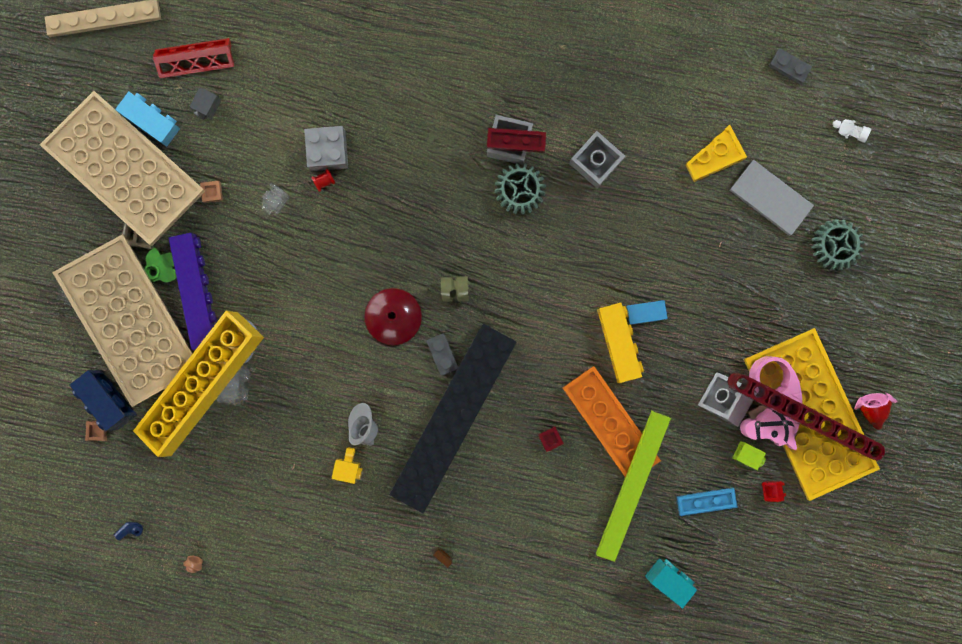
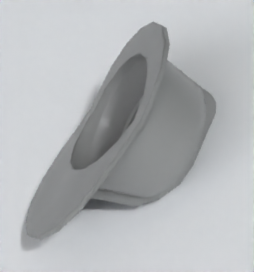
M366 403L356 405L350 412L348 428L349 442L352 445L363 444L372 446L377 436L378 426L372 420L371 408Z

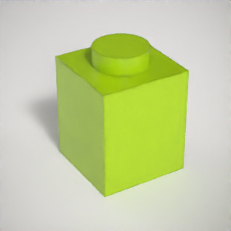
M740 441L732 459L754 470H758L765 463L766 458L764 456L766 453Z

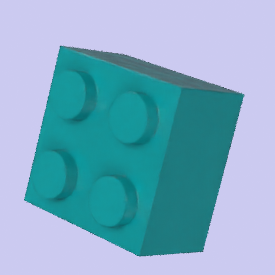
M659 558L645 577L652 585L683 609L697 591L693 586L695 582L682 571L677 573L679 569L667 559L662 561Z

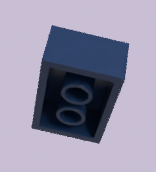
M87 370L70 384L73 389V395L77 399L82 400L85 404V410L96 418V424L102 430H119L137 416L102 370Z

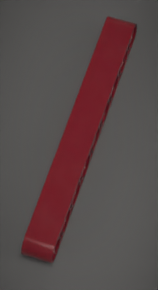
M733 373L728 377L727 383L732 390L872 460L883 458L885 454L884 446L749 376ZM741 378L742 384L740 387H737V381ZM758 387V388H759V392H758V394L755 396V395H754V390ZM775 396V402L771 404V398ZM792 404V410L788 412V407ZM808 413V419L805 420L804 417ZM825 421V425L821 429V424Z

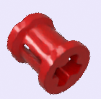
M328 168L325 169L324 173L311 177L319 192L331 183L333 185L336 183Z

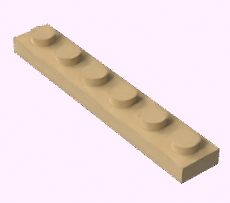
M147 0L46 16L45 24L47 35L49 37L157 21L161 20L159 1Z

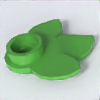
M153 248L147 253L145 258L147 265L144 270L151 282L159 280L171 282L177 279L175 269L173 268L174 262L171 252L160 255L159 251ZM153 269H156L157 274L155 276L151 275V271Z

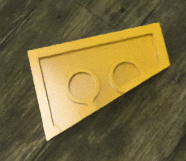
M729 125L710 144L696 154L686 164V168L693 181L696 182L746 160L747 156L732 127Z

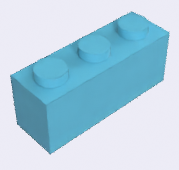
M128 91L115 110L167 147L180 130L175 125L177 121L169 115H166V117L161 115L160 112L162 110L154 104H151V106L145 103L146 99L140 94L136 93L133 95Z

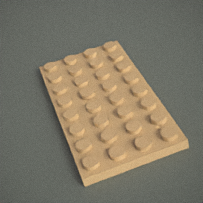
M95 91L40 144L41 147L151 247L205 192L201 186Z
M122 234L52 272L131 407L166 389L193 352L126 237Z

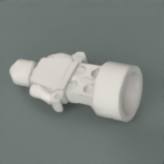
M845 119L842 123L838 120L833 122V127L839 128V133L845 136V138L851 135L858 138V141L865 143L871 132V128L854 125L855 120Z

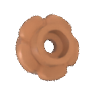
M188 556L183 565L188 572L196 573L202 570L203 561L197 556Z

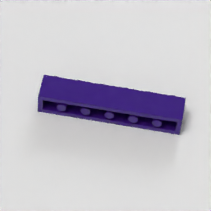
M187 233L168 238L191 349L195 351L214 327L217 318L215 312L211 309L213 299L207 289L209 280L203 270L205 261L204 257L200 256V239L193 233Z

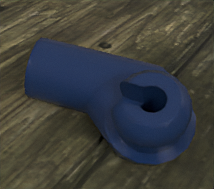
M126 522L114 533V536L119 541L127 534L140 536L143 532V526L137 522Z

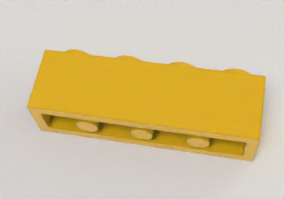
M621 302L597 309L617 383L641 378V373L644 372L641 361L638 362L636 354H639L636 343L632 342L633 330L631 325L627 324L626 317H628L626 306H622Z

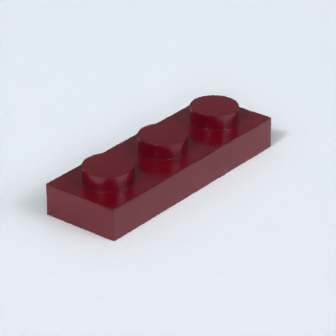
M488 128L487 149L545 153L546 132Z

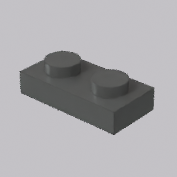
M780 48L769 64L770 68L800 85L804 82L812 68L809 64Z
M444 333L426 340L441 376L458 369Z

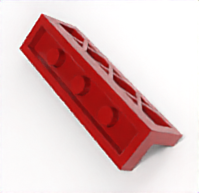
M230 38L156 49L153 54L159 78L230 68L235 65L231 54L232 45ZM226 53L229 62L221 63L216 57L218 54ZM200 57H205L210 60V63L203 66L197 61ZM181 60H187L192 63L190 68H183L178 64ZM168 63L173 68L171 71L163 72L160 64Z

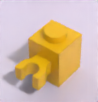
M346 448L345 459H336L332 479L353 484L357 482V479H361L363 468H360L361 463L353 462L356 448Z

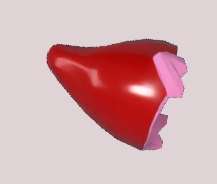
M871 393L860 397L854 409H860L865 419L875 429L881 430L884 422L889 417L892 403L898 401L888 393Z

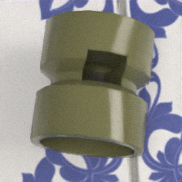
M459 276L455 280L452 277H441L442 302H452L454 299L469 301L468 276Z

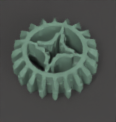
M516 163V169L509 165L510 172L503 169L502 173L504 176H497L501 182H495V186L499 188L495 189L494 192L501 195L497 196L496 200H504L500 206L504 207L507 204V212L512 207L514 208L513 214H517V210L521 209V215H524L525 208L531 213V205L537 209L538 204L536 202H543V199L539 196H545V192L541 189H545L546 185L539 183L544 181V178H537L540 174L539 171L532 173L533 166L527 170L526 163L523 164V168H520L519 163ZM515 175H524L519 181L509 179ZM529 178L535 185V194L527 187ZM523 182H524V185H523V190H524V192L521 191V193H518L517 196H516V193H517V187H516V186L519 187V185H522ZM505 184L513 191L511 200L505 194ZM520 197L531 198L526 203H516Z
M834 219L832 222L827 221L825 225H820V230L814 232L817 237L811 240L816 243L811 248L817 251L813 253V256H819L817 262L824 261L823 267L829 266L830 270L837 268L838 271L843 270V267L845 269L850 268V264L855 265L857 263L856 259H861L862 257L859 253L865 250L860 247V245L865 243L859 239L863 234L856 233L859 228L855 227L852 229L853 223L850 222L846 225V220L844 219L840 222L838 219ZM831 230L841 231V234L837 235V237L828 235ZM837 241L839 242V245H840V248H838V249H837V247H836V245H838V244H835V242H837ZM839 253L848 255L843 260L834 258Z

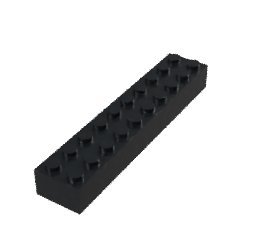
M482 324L390 492V496L424 514L517 342Z

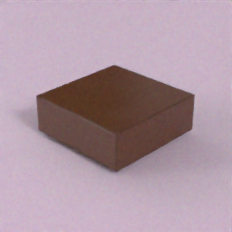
M438 547L434 551L433 556L447 568L452 564L453 558L443 549Z

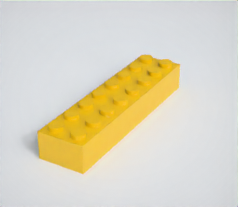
M226 310L133 432L157 457L172 456L264 337L238 312Z

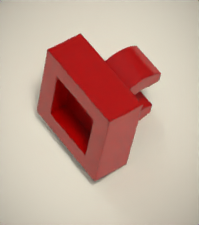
M782 481L762 482L764 501H785L786 493H783L782 487L785 483Z

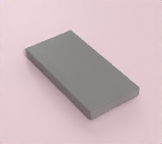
M755 160L750 162L729 190L789 236L794 233L814 206Z

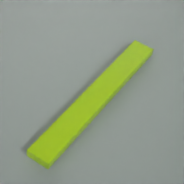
M651 410L598 546L597 556L615 562L671 420L670 417Z

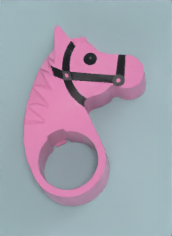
M766 356L759 358L753 363L749 377L760 382V371L765 364L771 361L778 363L783 371V380L780 384L781 387L779 386L775 390L802 403L800 382L795 371L786 360L779 357ZM775 396L771 398V404L775 402ZM792 404L789 405L788 412L792 410ZM767 407L757 415L756 419H745L740 424L741 433L745 437L754 440L769 439L777 446L787 445L790 449L797 450L795 435L798 431L799 423Z

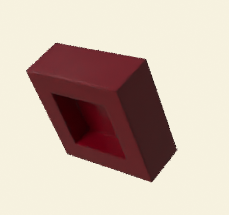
M556 426L538 434L546 452L564 444Z

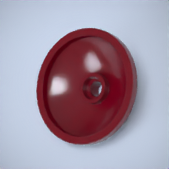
M389 288L378 292L370 299L365 309L364 318L366 327L373 338L386 345H400L416 335L421 325L422 313L417 300L410 293L402 289ZM391 312L395 313L396 317L392 320L389 319V314Z

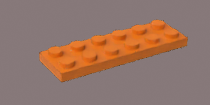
M592 366L562 389L621 473L626 477L642 433L597 369ZM656 456L653 466L661 461L658 456Z

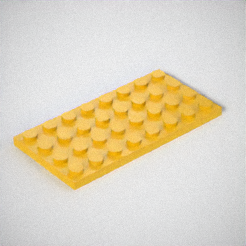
M815 328L743 359L749 373L753 363L759 358L771 356L786 360L795 371L800 382L802 404L864 435ZM774 361L765 364L760 371V382L774 390L779 386L781 387L783 371L780 365ZM808 413L804 417L805 420L808 419ZM825 421L821 424V429L824 427ZM799 424L795 435L797 450L783 445L805 496L809 501L880 470L876 460L862 456Z

